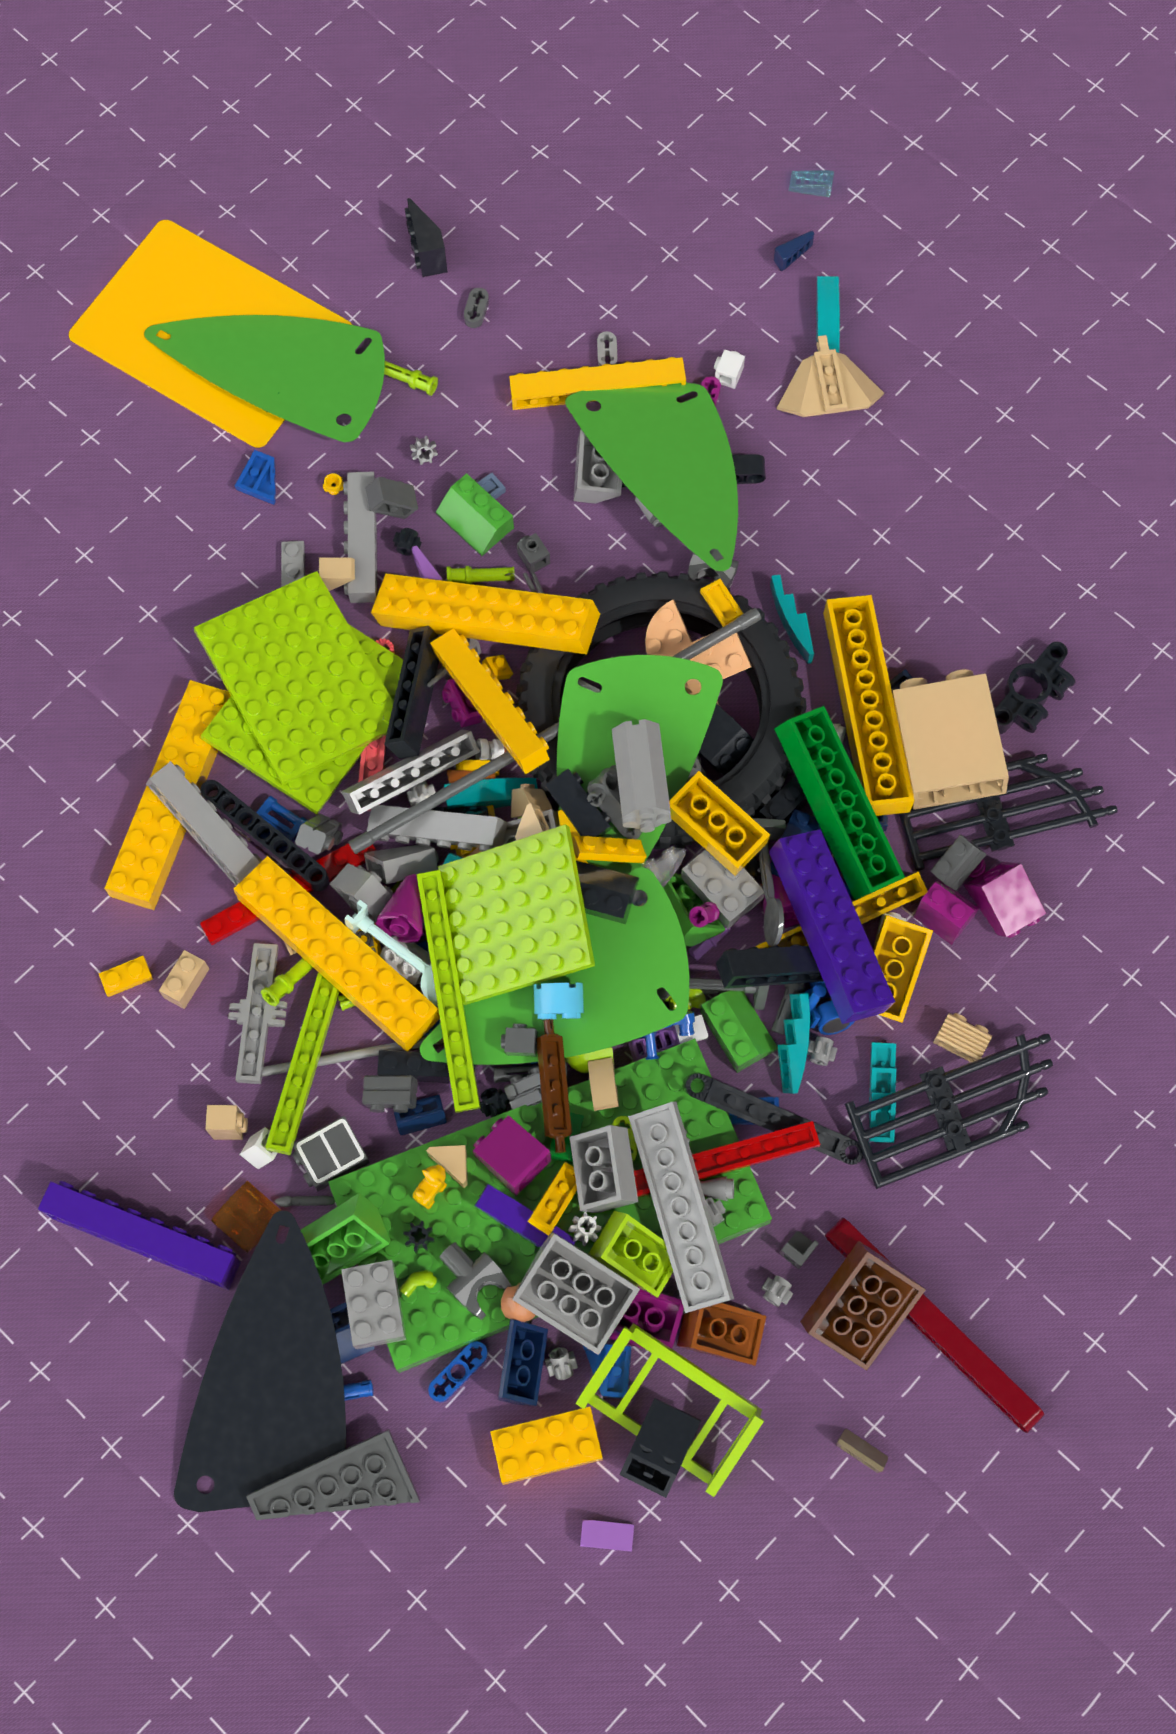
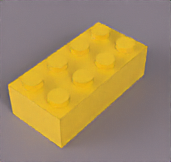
M700 771L669 801L671 819L734 876L745 867L769 840L770 834Z
M888 915L884 916L873 951L895 999V1003L887 1011L879 1015L903 1023L933 930Z
M591 1407L490 1431L503 1485L603 1460Z

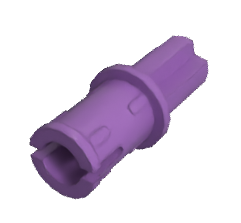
M725 927L726 930L723 933L692 946L688 952L695 960H699L712 947L716 948V943L730 932L731 928L727 929Z

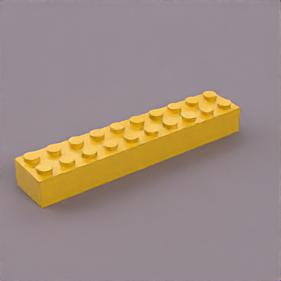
M386 573L371 611L380 626L411 630L430 626L436 634L442 635L454 628L459 636L463 634L465 638L587 654L600 616L595 603L590 599Z
M872 595L827 599L823 614L854 770L876 816L909 813L915 800Z
M192 680L189 681L150 777L171 761L174 765H179L185 772L184 777L190 783L196 784L201 790V786L206 782L218 753L216 748L201 739V734L231 695L228 691ZM146 786L106 883L105 890L112 898L155 910L186 829L148 786Z
M268 856L234 888L237 899L405 1051H409L440 1019L439 1009Z

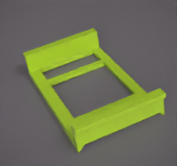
M634 1323L630 1329L624 1327L575 1404L585 1409L589 1403L637 1436L642 1425L623 1412L657 1359L660 1358L721 1399L689 1447L681 1465L707 1483L705 1492L715 1497L763 1424L764 1419L760 1417L762 1409ZM631 1339L652 1354L617 1408H615L595 1393ZM728 1404L749 1419L714 1473H711L693 1461L692 1458Z

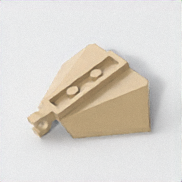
M827 335L818 336L816 344L818 352H814L813 356L802 360L777 406V410L801 417L868 409L884 395V392L845 354L837 353L836 349L829 350Z

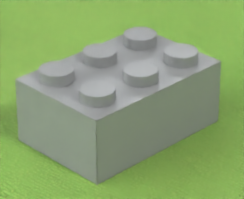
M707 850L699 854L681 871L683 881L703 903L709 901L717 905L720 912L718 919L727 929L764 899L763 888L744 868L734 876Z
M609 1125L570 1137L580 1211L600 1213L638 1202L627 1128Z
M388 1260L341 1269L353 1347L361 1349L407 1340L393 1261Z

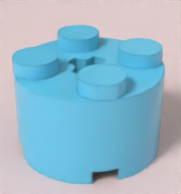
M569 983L534 984V1014L538 1016V1019H556V1014H562V1018L566 1019L581 1018V1013H584L583 983H576V988L575 984Z

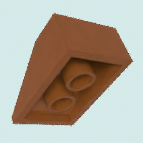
M724 1303L688 1313L684 1311L677 1346L756 1366L766 1316Z

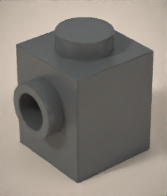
M537 533L531 536H524L517 543V554L531 574L550 564V553Z
M513 1024L512 1028L506 1027V1033L501 1035V1049H504L508 1056L537 1057L536 1038H538V1031L534 1028H527L526 1024Z

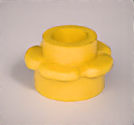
M335 473L327 475L323 484L324 491L329 492L331 495H336L339 491H342L344 489L342 477Z

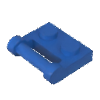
M269 796L256 812L292 842L296 840L301 824L308 821L306 818L298 817L277 803V799ZM273 810L294 824L293 828L290 829L268 814L269 811ZM270 832L262 833L260 839L267 838ZM287 846L278 848V851L281 853L287 850Z

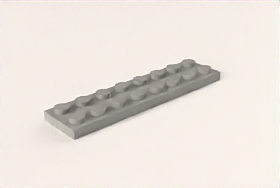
M670 1102L628 1116L685 1313L734 1299L677 1102Z

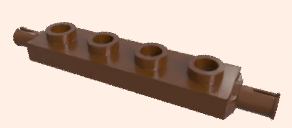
M546 1019L543 1020L545 1035L536 1038L545 1136L555 1139V1153H565L564 1138L571 1135L572 1131L563 1037L554 1033V1020Z

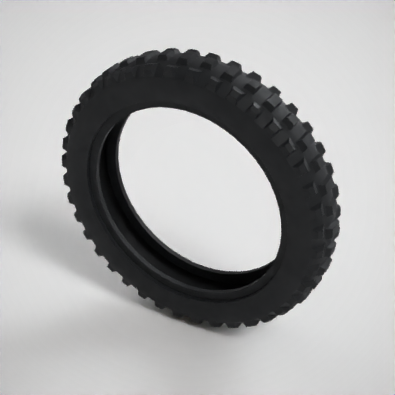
M641 572L627 580L624 576L617 577L615 580L608 582L607 586L604 583L595 585V588L589 591L588 595L585 592L579 594L576 598L593 600L600 613L587 654L601 642L614 635L634 628L648 626L655 613L672 600L676 603L686 629L704 636L719 630L723 626L700 593V589L710 584V580L705 578L692 580L689 574L680 573L679 576L673 577L668 576L667 572H658V574H652L651 576H646L645 572ZM732 595L743 613L753 609L748 605V599L742 595ZM757 608L761 615V620L737 632L752 666L745 671L753 684L757 696L760 718L759 729L751 747L742 760L730 772L713 782L715 786L751 818H754V815H757L771 801L776 792L782 789L788 773H791L793 770L774 728L791 718L804 714L807 707L806 698L801 697V692L804 690L803 680L798 678L796 674L798 670L797 660L789 656V644L786 640L779 638V629L774 623H767L765 613L760 608ZM531 647L528 651L526 663L522 664L520 670V684H517L516 697L519 703L515 704V708L520 707L526 717L524 720L526 723L530 721L533 724L537 734L559 722L566 677L587 654ZM558 736L547 742L549 749L546 751L550 760L530 772L533 778H539L542 782L541 789L544 790L547 797H550L551 794L545 785L557 777ZM554 800V805L559 809V805ZM671 820V822L666 823L654 849H668L673 844L676 849L685 848L687 845H692V842L696 840L676 822Z

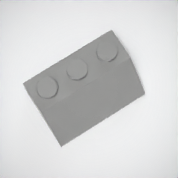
M581 429L577 441L573 501L596 504L621 496V479L610 468Z

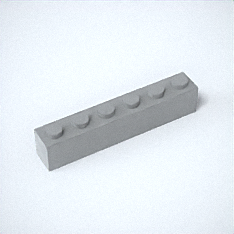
M374 472L347 473V481L343 483L344 495H348V501H344V514H348V521H344V534H348V541H344V554H348V558L355 559V580L344 584V593L349 595L350 603L375 602L377 597L376 512H372L369 509L365 489L366 486L374 481Z
M460 730L421 750L419 756L405 758L341 792L350 811L355 814H361L479 753L480 750L472 732Z
M170 761L150 777L146 785L237 886L262 862V859L257 854L250 852L247 848V842L241 836L237 837L231 830V824L225 818H220L216 813L217 809L209 800L206 801L200 795L201 791L198 786L193 782L190 783L184 777L185 772L183 769Z
M377 805L371 808L367 832L409 808ZM429 810L382 837L379 841L388 842L389 838H393L396 842L409 844V840L423 846L437 843V846L442 848H451V845H457L462 850L471 851L472 847L479 848V851L483 852L504 844L507 822L492 816Z

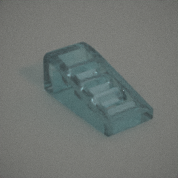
M792 171L789 191L830 197L834 171ZM797 179H801L800 184H796Z

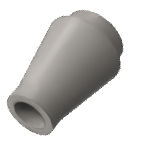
M725 1176L700 1181L704 1197H712L723 1201L734 1199V1179H728Z

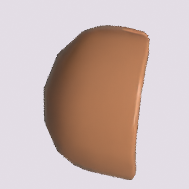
M520 1283L513 1287H507L501 1298V1310L504 1316L521 1322L532 1320L536 1315L512 1300Z

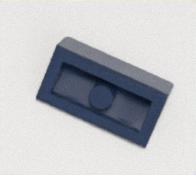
M440 1094L417 1100L416 1108H408L406 1113L394 1112L401 1136L447 1123Z

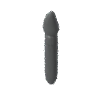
M284 1196L276 1199L275 1203L282 1207H290L292 1205L326 1206L334 1204L335 1199L331 1196Z

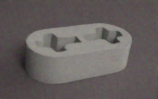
M602 332L597 338L598 366L606 364L605 356H609L611 365L617 364V339L611 332ZM605 340H609V348H605Z

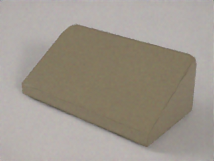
M848 1429L842 1432L836 1442V1446L876 1473L883 1471L888 1456Z

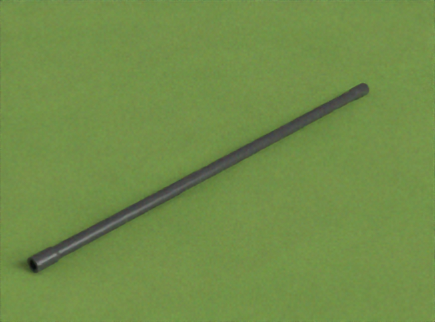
M754 607L737 617L736 620L672 657L690 660L740 630H744L760 621L761 615ZM559 722L538 733L536 736L538 738L542 736L546 743L557 737ZM507 751L376 828L349 841L350 847L355 854L373 845L375 841L514 762V758Z

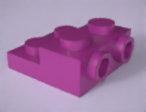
M454 679L448 680L443 688L442 698L445 703H450L454 722H459L462 728L482 723V716Z

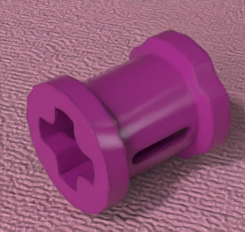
M708 901L701 906L692 908L689 913V919L694 926L701 928L717 920L720 912L715 903Z

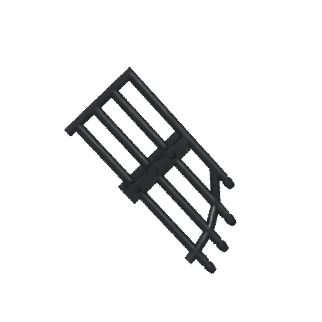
M1039 754L1036 757L1031 756L1006 763L1008 772L1021 769L1039 776L1038 778L1007 785L1006 794L915 810L911 809L909 813H899L915 869L920 871L925 868L923 861L942 857L951 845L920 853L917 844L919 839L983 824L987 836L971 841L979 848L990 845L992 852L1015 846L1013 839L1085 821H1087L1089 828L1098 826L1096 819L1117 813V806L1110 805L1106 806V808L1102 807L1091 810L1084 798L1102 794L1104 792L1103 787L1094 786L1091 789H1075L1065 780L1083 775L1082 768L1054 773L1036 766L1037 763L1041 764L1048 761L1047 754ZM1052 783L1066 793L1003 809L1000 796ZM1075 801L1082 812L1014 830L1009 829L1006 819ZM971 803L977 804L980 815L913 831L911 818Z
M1021 1034L1015 1037L1017 1045L948 1072L944 1071L943 1066L933 1068L919 1074L922 1082L856 1107L854 1101L845 1103L844 1105L875 1188L879 1189L1028 1129L1029 1124L1027 1121H1021L1013 1125L1024 1104L1048 1094L1046 1087L1036 1089V1091L1027 1093L1030 1076L1053 1066L1051 1059L1030 1065L1028 1050L1051 1041L1050 1035L1042 1034L1038 1038L1035 1037L1026 1041L1025 1034ZM1019 1054L1020 1070L953 1095L949 1081ZM1019 1081L1015 1098L965 1118L961 1117L958 1104ZM926 1092L930 1105L864 1130L860 1116L918 1093ZM1008 1111L998 1131L970 1141L966 1127ZM934 1114L939 1128L876 1153L872 1152L869 1139ZM943 1137L948 1151L881 1176L877 1162Z

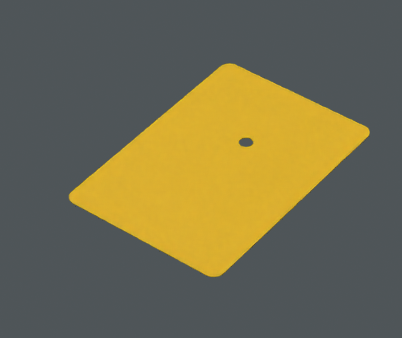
M162 220L155 225L70 329L69 338L78 346L252 447L260 448L269 442L285 419L266 412L193 372L148 341L144 336L145 330L152 325L173 321L231 315L294 316L350 325L352 323L170 220ZM162 330L156 334V336L164 340L171 338L170 334Z

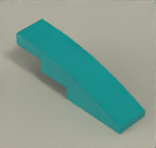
M817 276L816 341L818 342V336L827 335L829 350L836 349L837 353H839L840 347L839 277Z
M781 575L771 576L770 588L780 620L795 648L806 663L811 664L814 651L806 613L797 614L794 595H784Z
M536 778L481 780L446 800L447 808L494 805V808L511 806L512 790L520 788L521 784L535 785L534 789H538Z
M809 993L789 994L792 1019H784L786 1044L777 1045L783 1093H798L804 1073L809 1046Z
M871 1042L869 1102L895 1092L896 1043ZM896 1102L870 1112L869 1129L895 1119ZM895 1129L871 1138L869 1141L894 1143Z

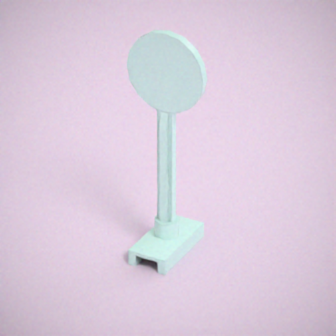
M359 900L357 902L358 914L354 913L352 917L347 915L345 917V925L354 934L359 929L365 933L368 932L423 974L421 977L422 993L438 1007L432 966L427 965L377 927L374 921L369 918L368 906Z

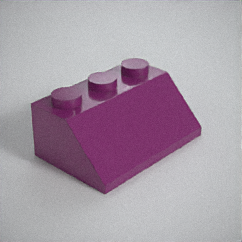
M640 1288L609 1339L617 1340L624 1327L630 1329L634 1323L672 1349L684 1310L682 1300L661 1293L656 1298ZM631 1339L628 1342V1345L646 1350Z

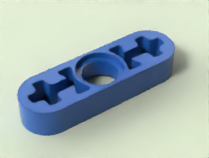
M478 1341L468 1344L430 1383L428 1388L430 1397L439 1403L447 1401L485 1363L488 1358L486 1346ZM472 1348L476 1350L482 1348V1358L480 1360L474 1358L470 1362L474 1367L470 1370L467 1363L462 1361L461 1358L465 1356L468 1360L472 1356L470 1351ZM455 1365L465 1367L466 1373L463 1378L455 1379L452 1377L451 1370ZM447 1374L449 1380L456 1385L452 1388L449 1384L444 1389L446 1395H438L436 1397L434 1395L436 1392L434 1387L437 1384L443 1386L446 1382L443 1377Z

